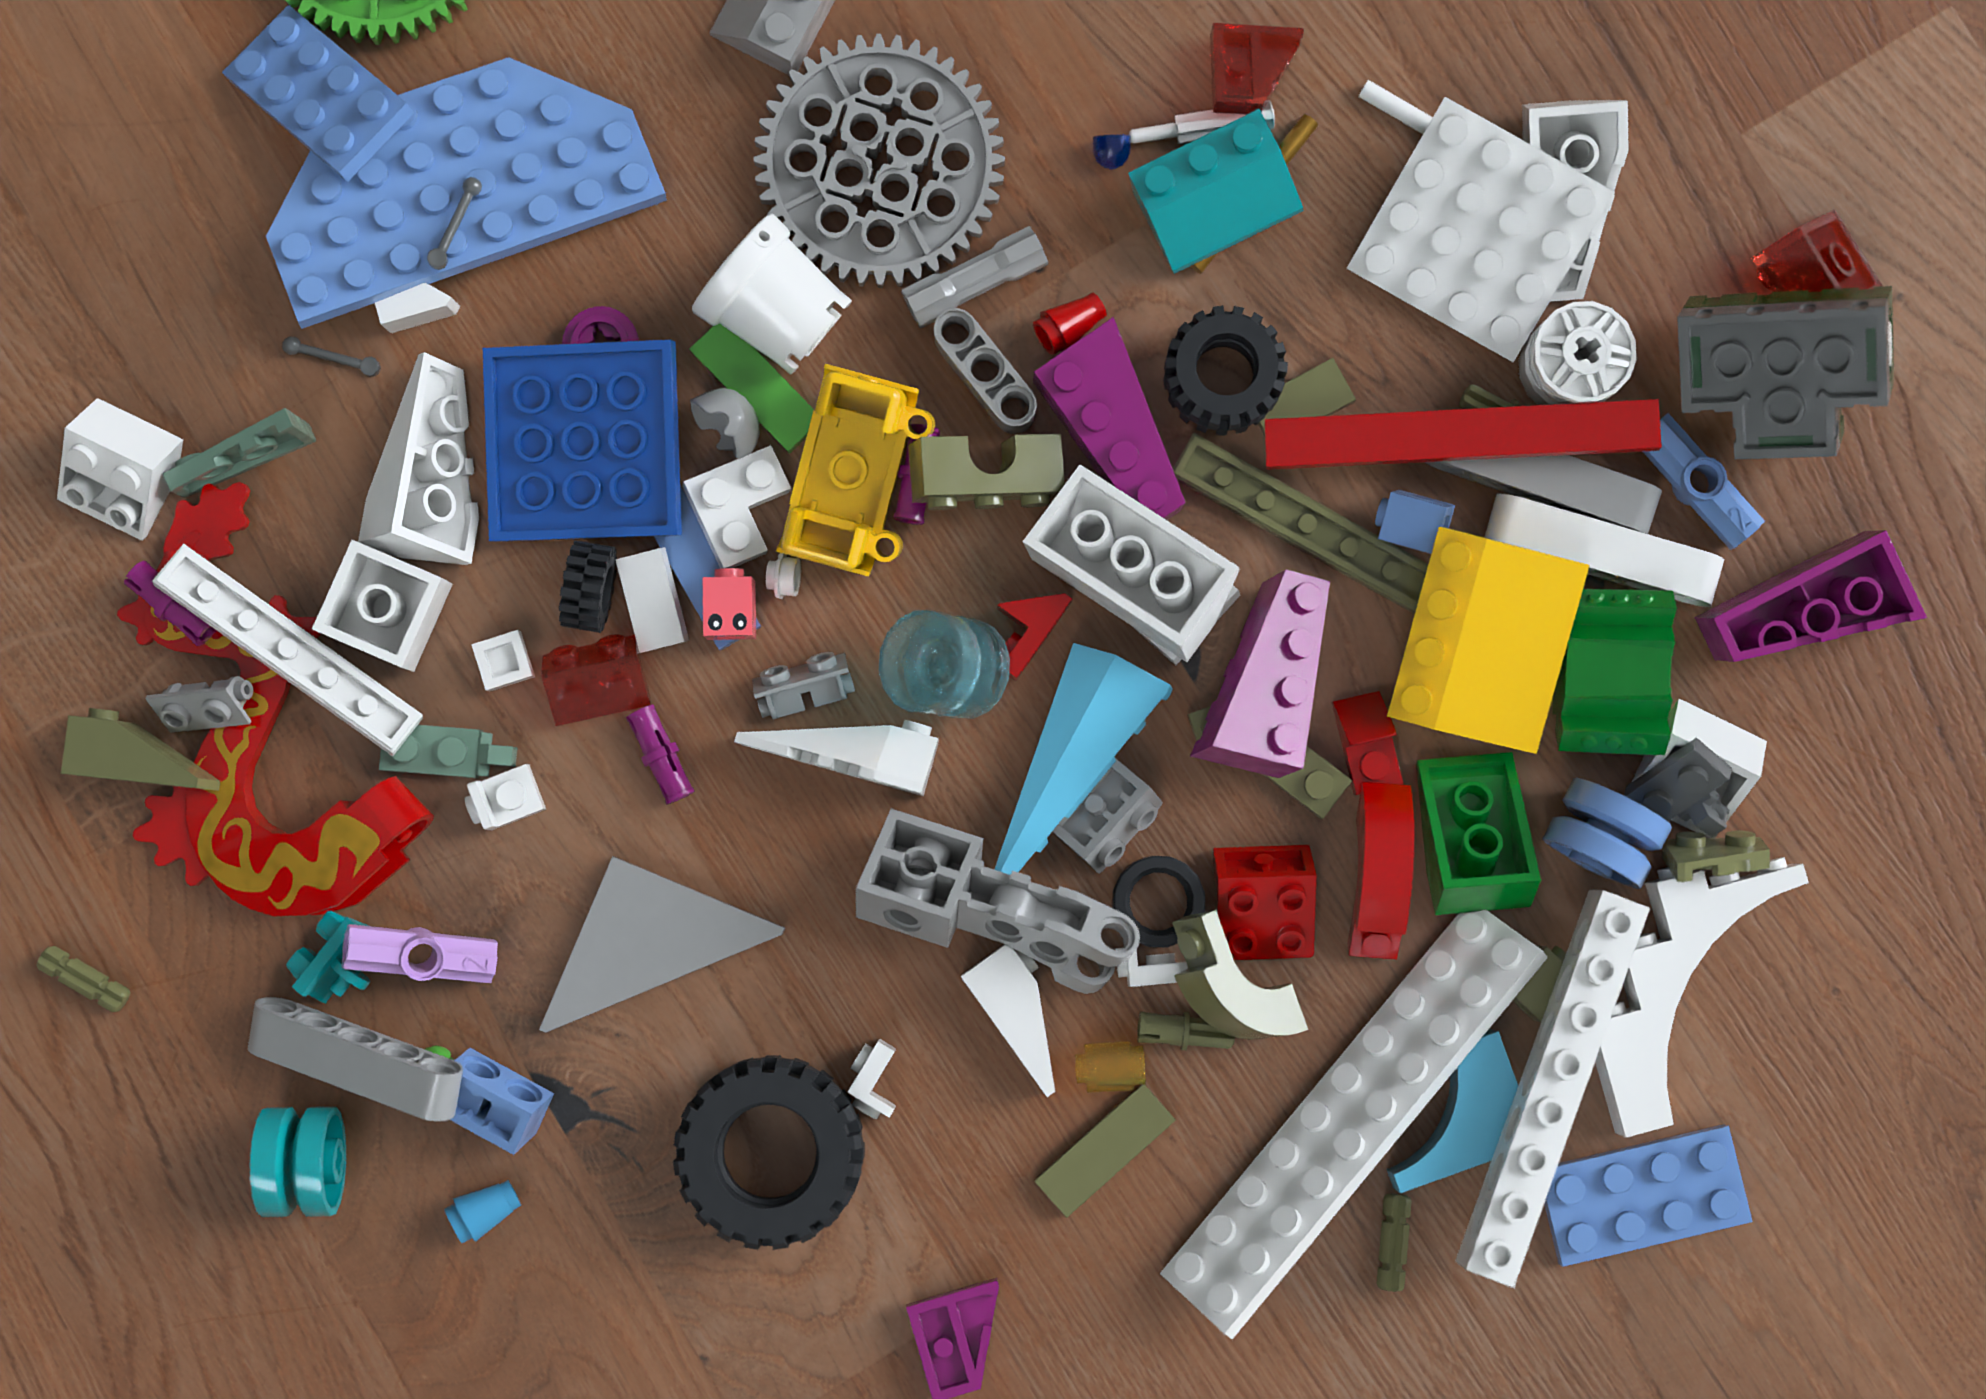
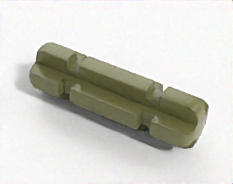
M48 946L43 951L36 964L38 970L50 977L59 976V982L90 1000L98 999V1005L110 1012H119L125 1006L131 993L127 987L116 981L114 983L112 981L108 982V976L77 958L69 959L70 954L56 946Z
M1386 1194L1383 1200L1382 1213L1386 1215V1220H1383L1381 1224L1378 1260L1382 1262V1267H1378L1377 1286L1385 1291L1398 1292L1403 1291L1405 1287L1406 1271L1402 1269V1264L1407 1263L1410 1225L1406 1223V1218H1409L1411 1215L1412 1201L1410 1197L1403 1194Z

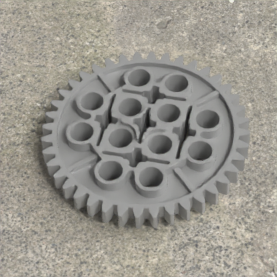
M876 34L873 47H867L862 35H857L855 49L849 50L842 39L838 40V54L835 56L824 46L821 47V63L817 64L806 56L803 59L806 69L805 75L791 69L789 77L793 87L790 88L782 84L776 86L777 93L783 100L782 103L768 100L766 103L767 109L774 118H760L759 120L760 127L769 135L755 137L756 147L767 153L755 156L754 164L759 168L767 169V171L755 176V180L758 186L770 187L759 196L761 203L768 205L776 204L767 215L774 214L780 221L784 220L783 224L788 228L790 235H795L791 242L799 250H802L804 247L808 248L805 256L812 263L819 257L822 258L821 272L824 275H827L834 266L839 267L840 282H845L851 272H856L859 286L863 287L868 276L874 275L878 288H883L886 275L892 274L895 283L899 287L903 284L904 272L909 271L916 282L921 280V267L926 266L933 274H939L938 259L941 257L944 261L953 265L956 259L952 248L956 247L967 253L970 250V244L965 235L968 234L977 238L982 236L983 230L976 220L990 222L993 214L984 204H998L1000 195L989 187L1003 185L1004 176L992 171V169L1004 166L1005 157L992 153V151L1001 148L1004 140L1003 137L989 135L999 127L998 118H984L991 110V101L986 100L976 103L982 87L980 84L965 87L969 78V71L965 69L953 75L954 58L949 57L941 64H938V48L936 47L931 48L925 56L920 55V40L917 39L914 40L908 50L902 49L900 35L895 36L891 47H885L881 34ZM881 76L888 79L892 87L886 94L877 96L869 93L865 85L871 78ZM920 91H929L937 98V103L930 110H919L911 103L913 95ZM894 106H898L902 109V117L906 120L898 119L895 126H890L887 124L886 115L882 112L890 113ZM814 107H824L832 114L829 122L820 127L809 124L805 120V116ZM845 113L840 134L842 147L846 150H837L834 157H831L824 181H822L828 165L826 146L822 143H831L834 136L837 137ZM867 121L874 124L878 131L871 140L859 141L851 135L853 126L858 122ZM906 136H914L922 142L923 148L917 155L905 156L896 148L898 141ZM887 139L886 154L889 164H883L880 171L877 170L874 183L872 184V160L869 158L876 159ZM937 141L932 157L933 177L937 178V181L929 180L926 186H923L916 210L913 211L919 193L918 176L913 172H922L924 166H927L934 143ZM953 150L960 151L966 155L969 162L962 170L951 171L942 163L943 156ZM800 152H810L817 158V163L810 171L798 172L791 166L793 157ZM852 166L859 169L863 174L860 183L853 187H845L839 184L836 176L842 168ZM900 181L906 185L909 192L903 200L892 202L882 195L883 187L888 182ZM865 196L871 197L873 207L879 210L876 212L868 211L865 217L858 216L857 206L853 205V203H862ZM935 196H946L953 202L954 209L947 216H935L928 210V202ZM833 211L841 212L848 218V224L841 232L832 233L825 230L822 226L824 216ZM877 226H885L893 232L894 239L886 247H875L867 240L870 230Z

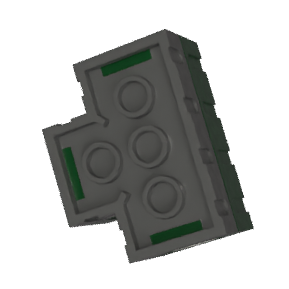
M1876 286L1873 289L1859 290V287L1823 289L1822 292H1808V290L1772 292L1769 295H1757V293L1723 294L1721 297L1707 298V295L1690 296L1677 316L1682 413H1700L1701 410L1732 412L1733 428H1736L1734 459L1837 456L1845 432L1844 415H1842L1841 408L1854 407L1857 404H1869V406H1888L1894 385L1892 286Z

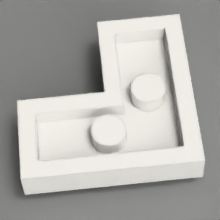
M771 445L741 459L734 460L688 479L682 484L720 568H734L767 553L768 549L749 509L785 495L791 490L790 484Z

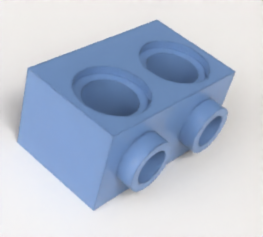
M469 1048L454 1060L463 1066L455 1117L450 1120L514 1155L537 1134L554 1093L476 1050Z

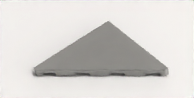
M612 856L539 1030L545 1033L781 936L785 931V927Z

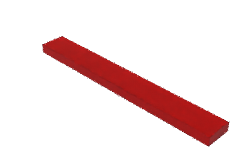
M1659 399L1264 419L1267 470L1659 451L1662 447Z

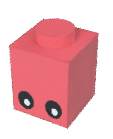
M720 568L715 569V577H703V636L707 640L756 639V582L752 576H744V569Z

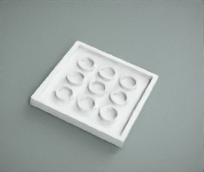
M1444 97L1347 269L1514 362L1615 192L1458 103Z

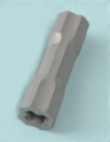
M1028 226L998 241L992 249L944 273L932 274L902 289L901 292L914 320L921 329L935 322L936 318L943 311L957 308L959 305L1007 281H1017L1047 266L1048 260L1038 237L1031 227Z

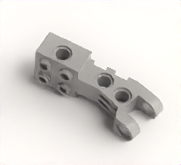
M890 809L856 887V918L947 948L950 945L956 928L1004 943L1051 968L1056 982L1084 994L1095 993L1102 989L1114 974L1115 966L1126 962L1139 946L1140 935L1138 927L1125 914L1080 892L1059 886L1058 890L1031 882V876L1012 871L1011 875L985 867L984 861H982L983 838L894 809ZM1110 928L1120 933L1124 941L1123 949L1113 950L1107 947L1102 941L1101 930ZM1084 956L1096 962L1100 969L1099 976L1091 978L1082 974L1077 965L1078 957Z

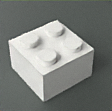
M351 540L312 629L414 672L453 584L439 576L355 540Z

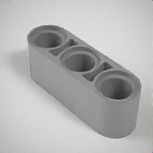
M950 308L943 311L936 318L934 324L935 345L939 353L998 427L1004 432L1018 434L1028 430L1034 423L1037 410L1036 398L1032 390L971 314L960 308ZM951 324H960L968 330L969 335L964 342L951 344L944 340L942 336L944 329ZM981 361H989L997 366L999 373L995 379L989 382H982L973 376L972 369ZM1011 398L1021 399L1027 404L1028 413L1021 419H1009L1001 410L1004 402Z

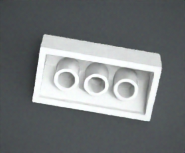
M1082 465L1077 467L1022 541L1033 561L1185 662L1189 661L1216 624L1239 572L1237 565Z

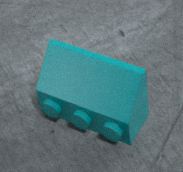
M1260 109L1128 173L1133 194L1173 274L1304 211L1282 152Z

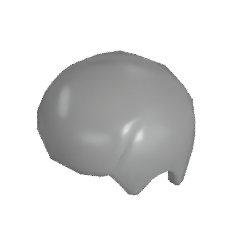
M718 388L690 400L691 411L698 427L703 430L715 429L719 432L721 439L716 445L718 450L733 451L737 459L752 453L757 445L760 434L759 420L753 406L744 396L735 390Z

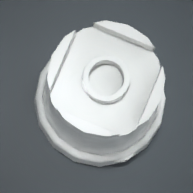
M769 214L746 235L722 263L692 305V311L712 326L720 323L776 362L791 375L799 365L791 360L790 357L794 355L800 361L804 356L808 357L841 317V314L832 306L837 303L845 309L852 300L841 292L790 241L788 228L774 214Z

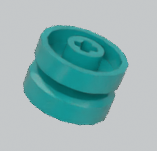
M337 1106L307 1108L301 1119L293 1107H267L262 1109L256 1120L250 1155L251 1191L257 1213L261 1217H287L293 1213L298 1205L306 1217L335 1215L341 1204L346 1175L345 1126L342 1114Z

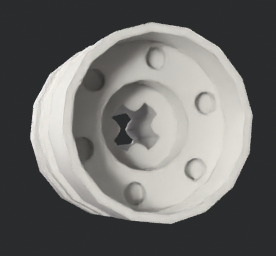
M1594 301L1569 303L1556 309L1528 337L1519 357L1520 380L1527 395L1537 405L1605 402L1617 393L1630 379L1637 360L1636 340L1627 321L1613 308ZM1586 348L1590 356L1579 362L1575 359L1574 353Z

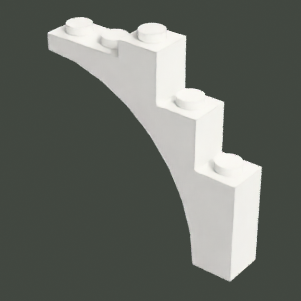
M1785 857L1771 859L1770 868L1757 870L1758 873L1743 877L1739 876V872L1719 877L1712 875L1709 877L1711 883L1709 886L1704 870H1693V881L1677 882L1669 868L1666 867L1657 870L1659 879L1645 883L1660 939L1657 940L1655 932L1640 935L1623 982L1630 1008H1626L1624 1002H1616L1595 1060L1616 1134L1627 1138L1674 1125L1667 1090V1047L1675 1010L1688 980L1713 942L1742 915L1775 895L1809 883L1803 864H1786Z

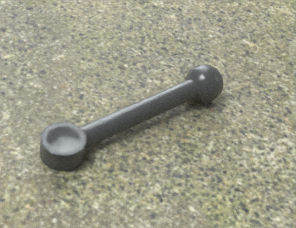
M469 177L463 182L464 193L439 246L428 253L427 260L433 269L440 270L446 267L448 263L446 252L473 196L481 192L482 184L475 177Z
M289 336L282 342L284 352L289 355L303 353L361 369L363 374L368 377L377 376L381 370L380 363L373 357H366L363 360L302 344L294 336Z

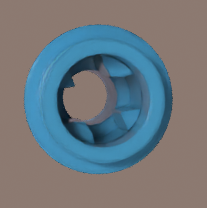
M507 1180L501 1184L498 1183L453 1198L454 1204L446 1207L444 1211L458 1239L463 1244L472 1238L476 1242L514 1212L513 1210L522 1205L510 1181Z

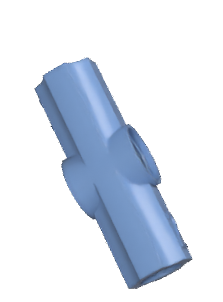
M1667 413L1660 419L1661 449L1659 451H1643V453L1672 484L1673 493L1676 498L1683 504L1691 506L1722 542L1732 550L1758 530L1765 521L1730 483L1723 465L1716 459L1707 457L1671 415ZM1693 470L1702 472L1708 479L1709 486L1706 493L1698 492L1692 487L1690 475Z

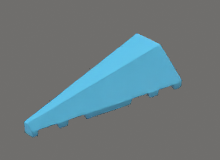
M1073 643L994 870L1011 875L1012 871L1019 872L1035 852L1040 853L1049 843L1047 837L1064 817L1069 818L1112 767L1116 762L1114 756L1133 733L1138 735L1145 727V719L1161 699L1166 701L1173 690L1170 684L1115 654Z

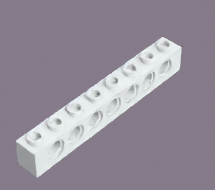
M1589 890L1455 1260L1466 1270L1514 1288L1646 921L1649 907L1604 890Z

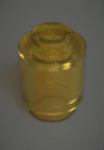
M1130 1041L1084 1044V1054H1075L1076 1083H1086L1087 1093L1134 1090V1085H1145L1143 1045L1131 1046Z

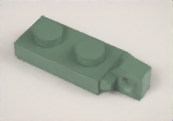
M417 725L394 756H391L381 748L379 770L466 778L489 777L490 765L516 767L518 748L492 745L493 733H486L483 730Z

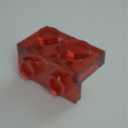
M621 634L608 635L598 640L597 643L580 647L562 645L542 657L541 677L556 726L651 705L650 693L640 661L635 635L626 637Z

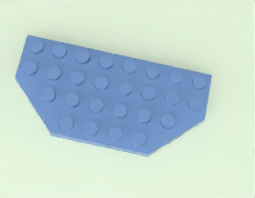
M508 57L399 94L398 96L407 102L415 113L348 182L310 151L266 238L301 329L374 304L420 284L437 282L667 201L632 109ZM469 177H475L482 184L481 192L473 196L446 252L448 258L446 267L440 270L433 269L427 260L428 253L439 246L464 193L463 182Z

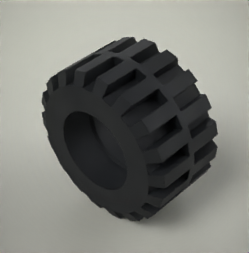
M1222 305L1213 307L1212 312L1206 315L1203 310L1194 314L1190 323L1184 322L1180 326L1176 337L1172 338L1168 348L1163 379L1164 389L1168 390L1169 393L1168 401L1173 409L1175 407L1181 412L1179 417L1185 423L1191 420L1197 424L1196 430L1206 433L1207 429L1216 430V435L1226 436L1228 431L1235 430L1236 434L1247 431L1248 426L1252 424L1257 426L1265 418L1266 414L1273 409L1285 385L1284 380L1287 375L1288 362H1284L1286 350L1283 342L1278 343L1276 340L1278 332L1272 325L1266 328L1261 324L1263 317L1254 312L1252 317L1244 315L1243 307L1234 306L1232 312L1224 311V306ZM1219 347L1231 348L1240 352L1248 360L1253 371V379L1250 386L1239 394L1228 396L1210 391L1202 384L1196 372L1200 356L1211 349Z

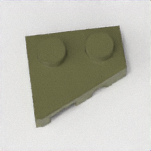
M1729 831L1725 833V838H1706V835L1700 832H1679L1676 834V839H1666L1662 847V859L1677 882L1693 881V870L1712 869V875L1719 877L1742 871L1770 868V849L1761 837H1755V833L1750 831Z

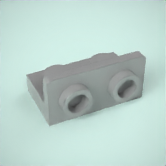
M1116 758V762L1069 818L1064 817L1052 831L1098 874L1106 867L1114 865L1122 857L1128 842L1138 831L1146 829L1153 823L1158 814V809L1163 803L1151 787Z

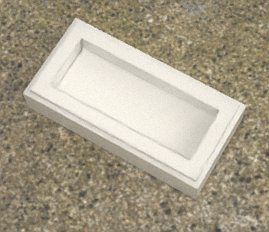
M658 548L615 559L639 653L689 641L666 548Z

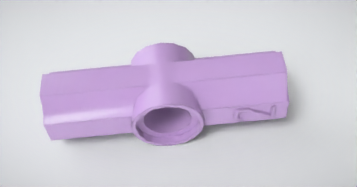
M348 924L342 948V968L408 975L411 979L418 981L441 978L491 983L496 971L498 943L495 939L432 933L428 929L421 927L400 930ZM419 944L432 946V953L427 961L420 964L408 961L409 952L413 947Z

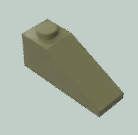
M89 708L88 717L68 715L61 774L219 791L220 781L140 725L118 721L119 711Z

